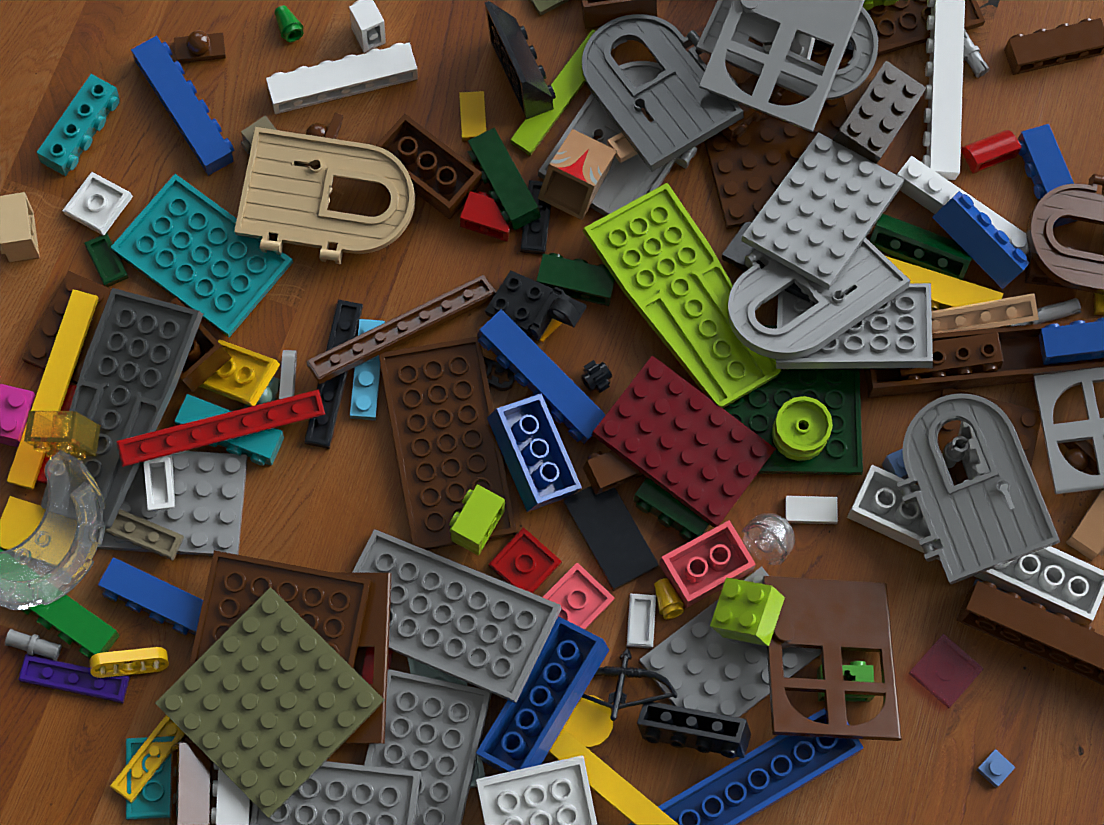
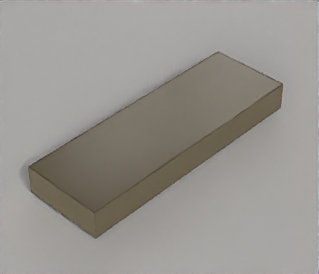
M119 509L113 525L109 529L100 528L102 532L172 561L184 539V536L121 509Z

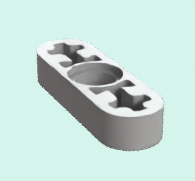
M283 350L279 399L294 396L297 365L296 350Z

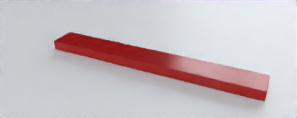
M318 389L115 442L122 467L325 415Z

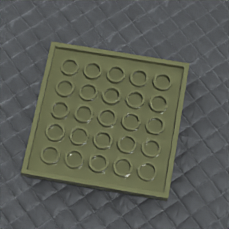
M270 587L155 704L270 818L385 700Z

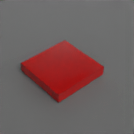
M523 527L488 566L506 583L534 593L562 564V561Z

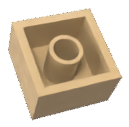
M25 192L0 196L1 254H6L9 262L40 257L34 211Z

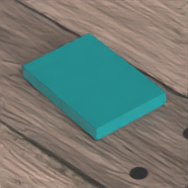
M176 736L156 737L152 742H172ZM148 737L126 738V765ZM147 754L142 761V767L146 773L149 770L145 767V761L151 756L150 754ZM171 754L161 764L160 768L156 770L152 779L142 788L141 793L134 802L131 803L126 799V820L170 818ZM131 770L127 773L128 794H131Z

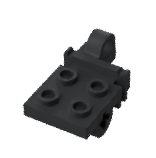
M510 270L487 306L485 313L492 318L502 309L528 337L531 338L533 335L534 339L539 341L552 319L574 328L587 307L586 304L567 296L562 289L555 287L553 291L552 288Z

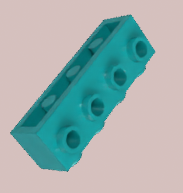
M90 74L36 152L40 162L64 176L70 170H74L83 150L86 151L91 146L92 137L97 130L100 131L104 127L106 117L110 111H114L120 101L117 88Z

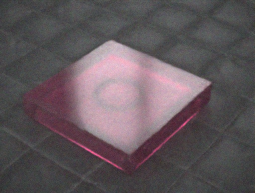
M943 634L909 674L946 707L950 708L984 668Z

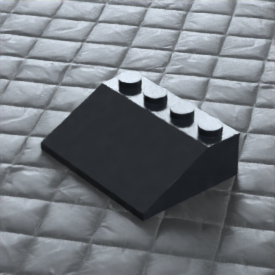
M485 2L490 42L526 120L553 110V99L556 98L551 84L547 86L544 80L546 79V74L543 66H538L535 61L537 54L533 45L528 46L527 44L528 35L524 26H519L515 17L492 2Z

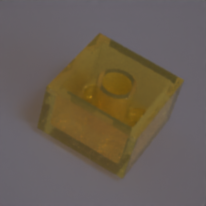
M29 411L24 442L32 445L35 451L45 452L48 458L62 459V456H70L73 459L84 460L86 456H96L101 426L76 411Z

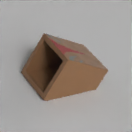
M572 129L549 164L538 199L583 220L612 166L617 150Z

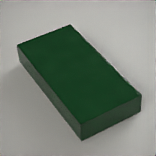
M108 233L84 243L104 286L110 287L128 279L118 254L110 248L113 244Z

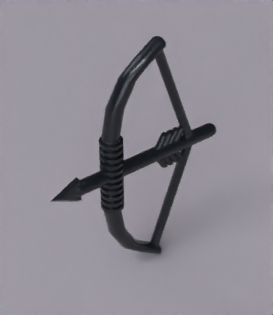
M628 647L620 656V659H622L621 667H599L594 675H604L605 677L618 676L616 691L609 694L608 702L584 693L582 695L584 699L611 708L610 719L612 721L617 719L619 709L670 697L677 698L675 689L666 677L654 671L627 667L628 660L632 659ZM645 677L655 679L666 685L671 693L626 703L627 695L622 690L625 678Z

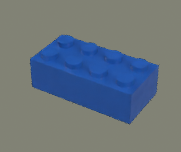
M542 393L496 408L487 417L527 512L568 498L582 488Z

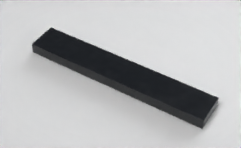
M338 299L326 351L357 336L363 304ZM348 371L321 384L318 383L317 390L319 389L325 415L310 418L304 441L305 444L330 449Z

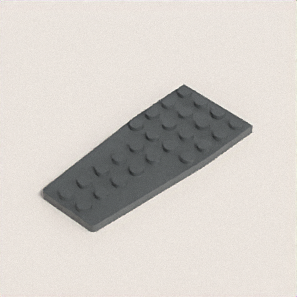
M112 288L84 360L41 502L43 509L105 529H109L113 525L141 464L140 462L122 467L115 441L156 431L177 386L203 313L198 310Z

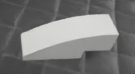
M172 454L143 461L148 511L175 508Z

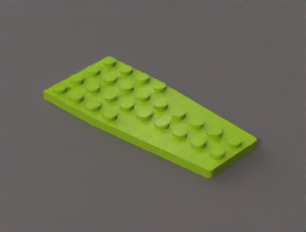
M668 183L584 227L583 233L624 294L702 392L718 406L724 408L778 376L781 369H776V359L765 357L750 350L734 334L728 319V300L733 284L710 244Z

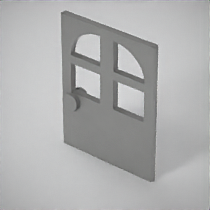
M733 0L699 88L813 132L865 0ZM742 11L752 13L780 25L768 55L731 40ZM796 31L833 46L822 76L785 62ZM726 51L763 65L752 96L739 89L729 77L725 65ZM780 72L817 87L808 99L798 104L782 106L768 102Z
M1104 367L1034 376V387L1055 494L1103 489L1104 418L1099 417L1093 383L1104 382ZM1081 385L1088 420L1053 424V409L1058 398L1069 388ZM1092 439L1099 475L1086 474L1072 467L1061 454L1057 443Z

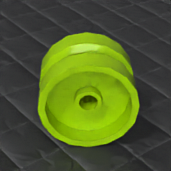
M806 396L792 398L783 404L774 420L772 428L774 445L780 453L789 459L797 461L812 459L820 454L831 435L833 426L831 414L826 406L817 399Z

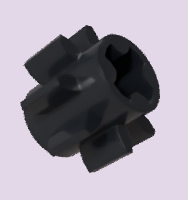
M592 360L583 366L584 374L581 375V379L589 391L597 389L601 393L610 387L609 380L612 378V374L604 362L596 364Z

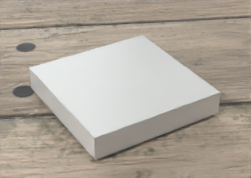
M91 172L62 211L68 217L104 236L133 196L129 191Z

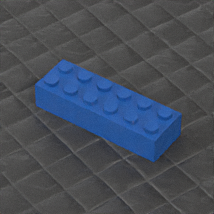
M558 616L517 702L514 703L507 700L476 752L479 758L485 764L502 773L541 765L609 652L604 639Z

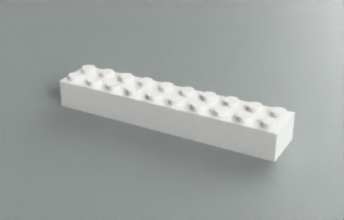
M871 465L847 518L924 553L918 540L929 537L931 534L918 500L916 499L912 503L905 504L902 499L901 490L897 486V482L905 479ZM916 484L910 486L912 492L921 490L920 486ZM940 540L932 543L935 550L943 548ZM1051 546L974 575L983 581L993 583L1007 592L1016 593L1022 599L1041 604L1051 612L1066 615L1070 620L1079 625H1089L1094 620L1104 596V570Z

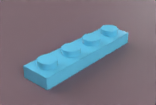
M359 319L358 336L385 323V321ZM379 355L356 366L354 369L350 409L351 419L376 420L381 372Z

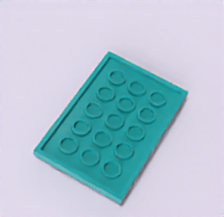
M177 174L172 176L110 247L119 257L173 297H177L185 306L203 313L202 318L229 338L293 263L292 258L283 252L281 255L267 250V253L262 252L260 249L261 239L236 235L234 231L237 218Z

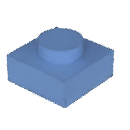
M995 749L976 770L997 788L1015 769V766Z

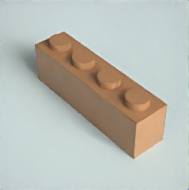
M1104 488L1100 490L1066 541V544L1090 560H1093L1097 555L1102 557L1104 554Z

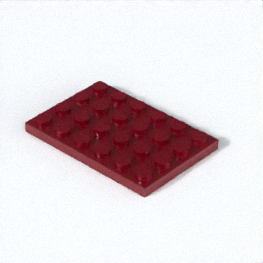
M654 356L650 357L591 434L714 528L720 525L776 449Z

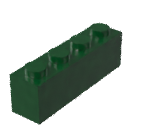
M492 128L468 140L471 149L467 151L473 165L478 163L481 168L479 171L482 172V182L484 185L489 183L492 189L489 191V194L496 204L500 203L503 209L500 212L506 223H511L515 231L540 218L539 207L496 129Z
M882 214L878 219L870 238V242L879 251L963 280L972 259L956 241L886 214Z

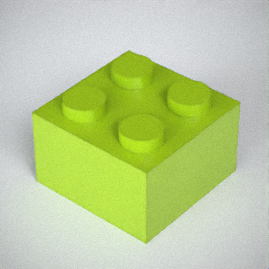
M477 484L474 491L468 490L462 502L464 504L461 513L456 512L449 525L451 526V540L479 556L504 513L505 499Z
M726 577L710 627L723 638L769 646L785 597L771 585Z

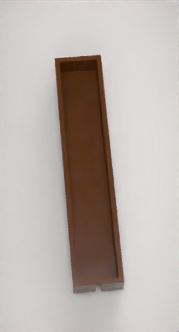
M1099 318L1084 319L1083 321L1085 323L1095 322ZM1073 320L932 334V341L998 332L1003 364L997 372H975L966 375L899 381L897 368H864L868 398L942 391L949 388L965 389L1034 382L1033 377L1037 375L1104 367V358L1043 365L1039 342L1041 328L1049 324L1065 326L1070 325L1071 322L1078 321Z

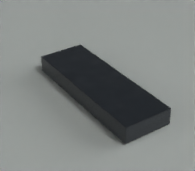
M529 180L528 189L539 207L541 217L523 226L520 252L543 255L546 252L551 205L538 199L543 184L541 181Z

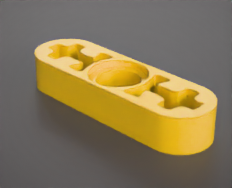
M161 647L97 653L89 660L90 672L97 678L160 672L169 665L167 651Z

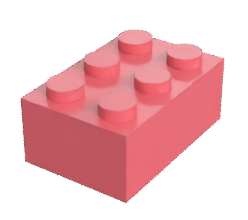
M730 520L662 556L659 563L684 603L685 609L721 590L726 577L739 580L752 573L756 566Z

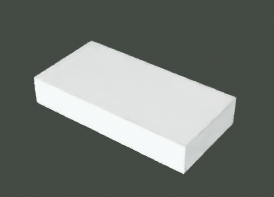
M785 496V523L837 524V497Z
M630 593L626 647L653 649L656 595Z

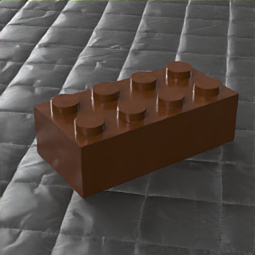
M406 114L375 145L389 151L401 161L410 175L414 192L448 219H451L466 202L469 192H475L482 184L481 171Z

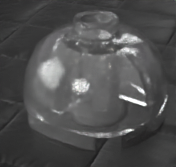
M773 513L757 515L742 531L745 533V536L742 538L743 543L748 551L758 560H761L762 556L766 560H770L768 563L770 565H780L792 552L795 544V534L789 522L784 517Z

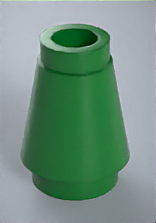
M283 5L276 8L274 14L281 37L286 39L287 42L299 40L304 34L301 22L287 6Z

